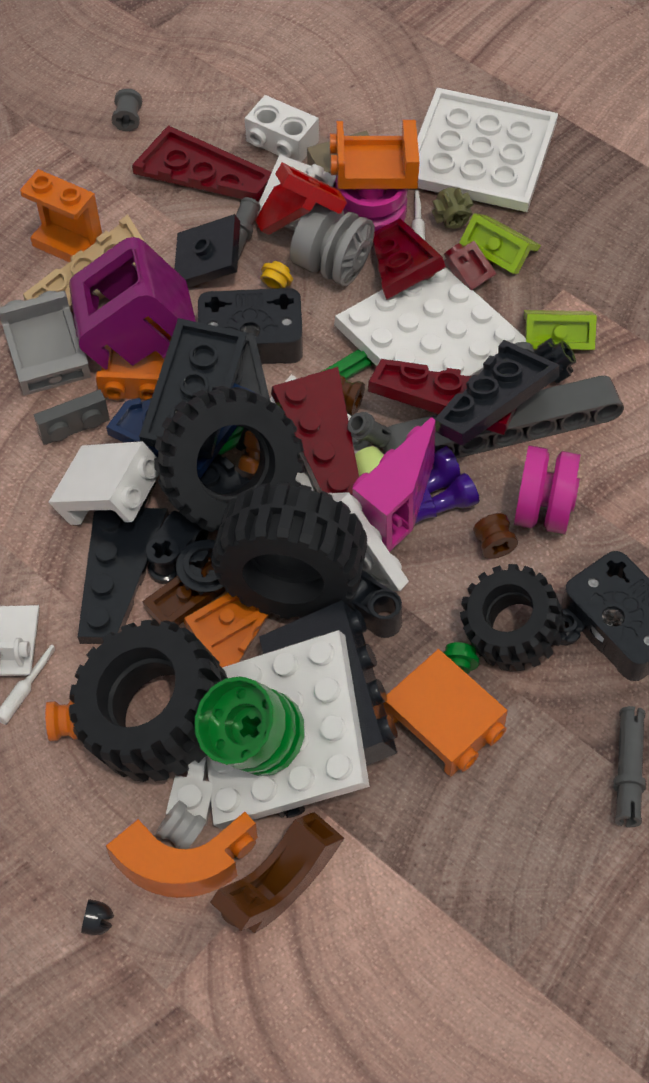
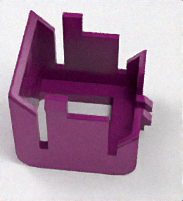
M130 237L122 240L77 272L69 281L74 325L77 330L76 336L78 337L79 347L106 370L108 369L109 351L105 349V345L111 347L132 366L155 350L165 359L170 341L144 319L147 316L155 321L171 337L178 318L196 322L186 280L140 238ZM96 289L110 300L100 309H98L99 297L93 292Z

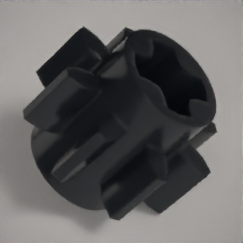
M550 338L537 346L538 348L534 350L537 355L559 365V378L554 380L556 384L571 376L570 373L574 371L571 366L576 363V358L572 349L565 341H560L555 345L553 339Z

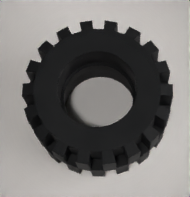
M508 564V570H502L500 565L493 567V574L487 576L483 572L478 576L480 582L477 585L471 583L467 588L470 597H463L461 605L465 611L460 612V618L464 625L463 629L479 656H483L485 661L491 666L497 663L500 670L509 671L510 666L514 665L516 671H524L525 664L531 663L534 668L541 664L539 661L540 657L544 655L549 659L554 654L551 648L552 645L559 646L562 637L559 632L565 629L562 607L552 585L548 584L546 577L541 573L535 575L533 568L524 566L523 570L520 571L517 564ZM516 604H523L533 608L530 619L521 628L510 632L493 629L496 617L505 608Z

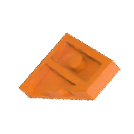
M227 593L185 617L184 624L220 662L219 665L225 667L240 662L269 615L259 612V609L254 606L247 607L240 602L237 596L232 597Z

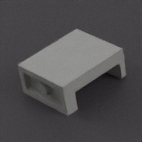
M47 291L37 298L26 301L13 300L0 307L1 323L23 396L91 378L86 355L79 347L78 337L76 336L77 330L65 291Z

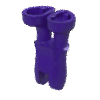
M447 446L437 450L435 453L433 469L431 470L415 524L428 518H435L438 513L453 508L473 507L480 501L474 482L468 474L460 473L457 459ZM448 487L438 495L431 497L430 493Z

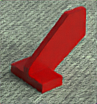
M281 162L275 173L281 184L273 187L255 221L261 232L270 235L311 212L315 203L341 214L347 202L339 190Z

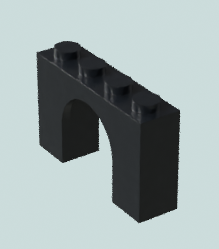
M341 600L259 636L263 654L331 632L338 630L342 632L346 637L366 766L398 753L394 739L398 737V732L390 715H386L383 704L387 701L386 691L381 681L375 677L373 667L377 666L376 657L372 648L365 642L363 633L367 631V626L362 614L358 610H352Z

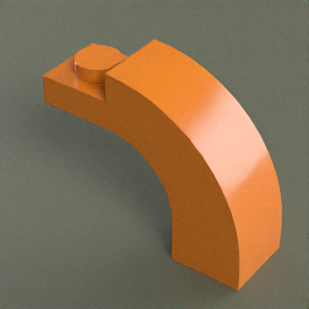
M244 812L206 844L191 849H177L157 840L142 822L137 819L108 843L106 848L114 865L137 886L154 894L184 898L210 893L235 879L238 875L236 863L233 859L235 857L241 859L254 848L255 840L258 836L256 823Z

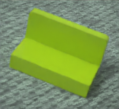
M477 213L473 214L459 242L461 245L466 246L475 241L486 259L513 274L519 273L530 250L538 251L541 246L487 215Z
M524 310V318L526 319L525 338L527 343L533 345V349H537V346L552 338L555 345L560 341H565L571 349L595 350L597 315L592 311Z

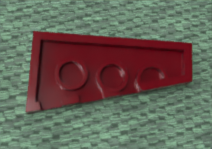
M169 125L132 164L133 174L239 199L249 197L257 202L261 199L272 173Z
M381 359L368 382V392L440 414L456 394H462L467 389L466 383L472 376L460 375V369L446 368V370L435 372L429 371L428 366L423 364ZM516 408L486 430L504 435Z
M335 367L272 386L271 395L275 404L285 411L284 415L293 421L297 428L295 436L302 439L304 451L299 454L301 459L305 461V467L317 492H349L353 496L352 488L359 478L352 436L348 429L349 421L339 368Z

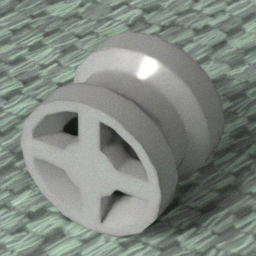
M179 800L161 822L155 835L161 839L168 838L175 844L177 849H188L206 824V819L201 815L194 816L189 813L187 805Z

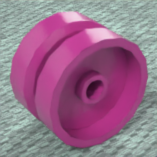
M336 176V189L341 192L347 202L343 209L344 215L347 212H354L359 217L372 220L375 226L374 232L399 218L405 221L408 189H338Z
M528 445L514 525L533 528L537 524L540 506L547 507L544 522L546 530L566 534L570 512H574L580 478H577L580 454L561 451L556 458L554 473L547 472L550 456L548 449Z

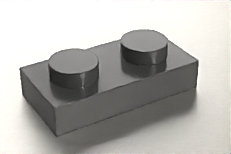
M100 389L33 414L39 436L44 445L54 441H62L70 435L86 429L96 428L101 423L110 420L106 400Z

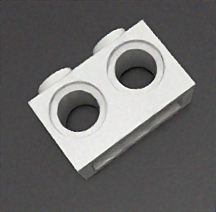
M264 95L245 117L246 141L278 156L280 154L302 162L307 156V147L314 146L319 142V118Z

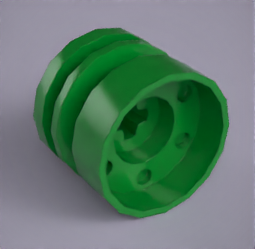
M242 676L226 678L212 686L201 699L195 715V735L201 750L212 760L257 776L274 775L288 767L299 754L305 737L304 718L298 705L287 695L252 679Z

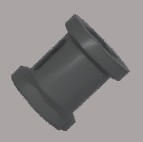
M121 89L114 98L117 108L112 114V124L119 130L132 131L138 128L140 124V117L137 113L142 106V96L133 89Z

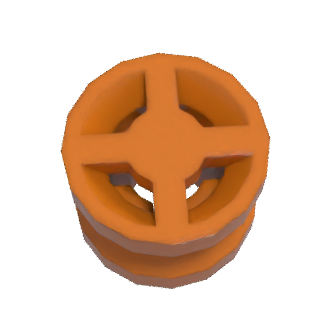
M71 700L68 704L59 705L56 701L46 703L45 720L49 741H58L61 736H70L72 739H78L73 731L74 723L70 721L69 705L74 704Z

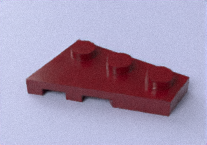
M401 218L374 232L373 242L386 300L422 280L432 278L435 273L446 268L443 257Z

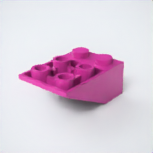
M432 417L422 426L414 427L398 448L387 451L381 458L379 465L370 473L362 474L352 488L353 496L360 502L363 514L369 523L380 532L382 542L389 552L413 530L434 464L436 420Z

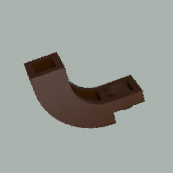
M315 812L299 817L293 821L277 847L260 866L243 879L218 889L210 903L221 912L222 918L228 924L237 927L240 931L249 928L253 933H256L279 917L310 886L345 838Z

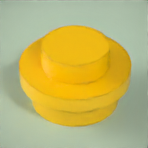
M281 262L264 263L261 268V281L272 289L285 288L290 286L293 281L290 269Z

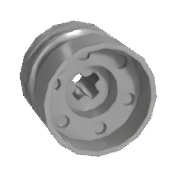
M315 203L311 212L302 216L296 226L290 247V259L293 264L310 272L321 270L324 278L333 279L339 285L348 286L358 276L368 258L374 239L375 226L373 221L365 217H359L354 212H347L344 215V211H342L341 214H338Z

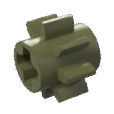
M449 187L443 189L436 196V200L432 201L435 207L432 210L433 216L437 224L443 222L445 228L456 229L462 227L468 222L470 216L473 215L470 209L474 205L468 192L462 194L460 188Z

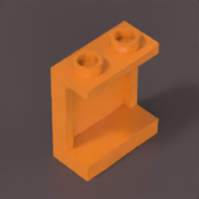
M402 120V136H344L343 121H336V133H330V154H336L331 155V175H337L338 189H418L420 161L416 120Z
M39 169L20 189L22 197L37 203L41 225L30 237L33 247L70 262L73 255L80 250L84 252L102 234L95 193Z
M149 316L144 318L171 341L172 337ZM106 345L105 349L109 351L108 369L106 370L102 367L101 371L96 373L98 390H101L104 398L113 400L137 398L148 400L152 398L164 362L162 355L155 350L132 366L111 347Z
M437 649L387 694V701L383 703L386 715H390L394 723L399 720L445 763L444 772L449 777L453 776L459 769L462 772L468 770L479 756L478 751L487 743L492 746L498 742L507 729L505 722L508 710L440 649Z

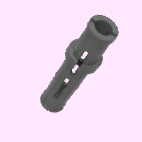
M635 706L623 707L619 711L618 775L613 779V788L617 791L615 823L622 826L624 819H626V827L641 825L642 793L646 790V780L642 777L644 718L646 712L642 708H638L637 716H634Z

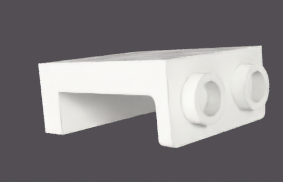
M143 441L82 445L48 503L70 525H81L89 510H113L124 522H133L159 475L154 466V458L157 457Z

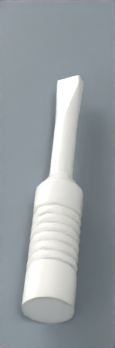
M416 190L414 202L415 219L412 221V229L425 240V222L421 219L419 191Z
M50 645L31 670V675L19 681L4 703H2L0 706V723L6 725L23 700L28 696L31 691V683L55 651L53 645Z

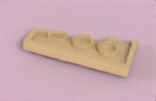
M127 214L119 220V225L110 232L106 230L98 236L96 242L84 252L80 250L73 255L71 261L63 268H56L23 293L24 301L37 298L47 291H65L70 311L73 312L69 288L70 279L122 240L130 237L143 240L129 215ZM97 289L93 291L99 297V300L105 297Z

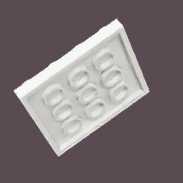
M436 88L417 137L420 161L418 188L438 193L449 187L460 188L462 194L468 192L474 201L528 212L557 124L558 113Z
M448 267L435 273L432 278L422 280L387 300L383 290L336 315L334 326L361 352L364 351L376 366L381 359L427 365L429 371L435 372L446 370V368L460 369V375L478 376L483 370V363L490 355L495 356L498 353V346L503 340L513 344L526 342V338L477 293L470 290L456 278Z
M339 630L222 667L228 678L242 676L287 695L298 705L304 718L305 737L300 752L292 763L274 775L257 776L214 761L208 756L206 762L208 779L212 782L211 806L214 826L224 829L244 812L255 820L370 787L346 637Z

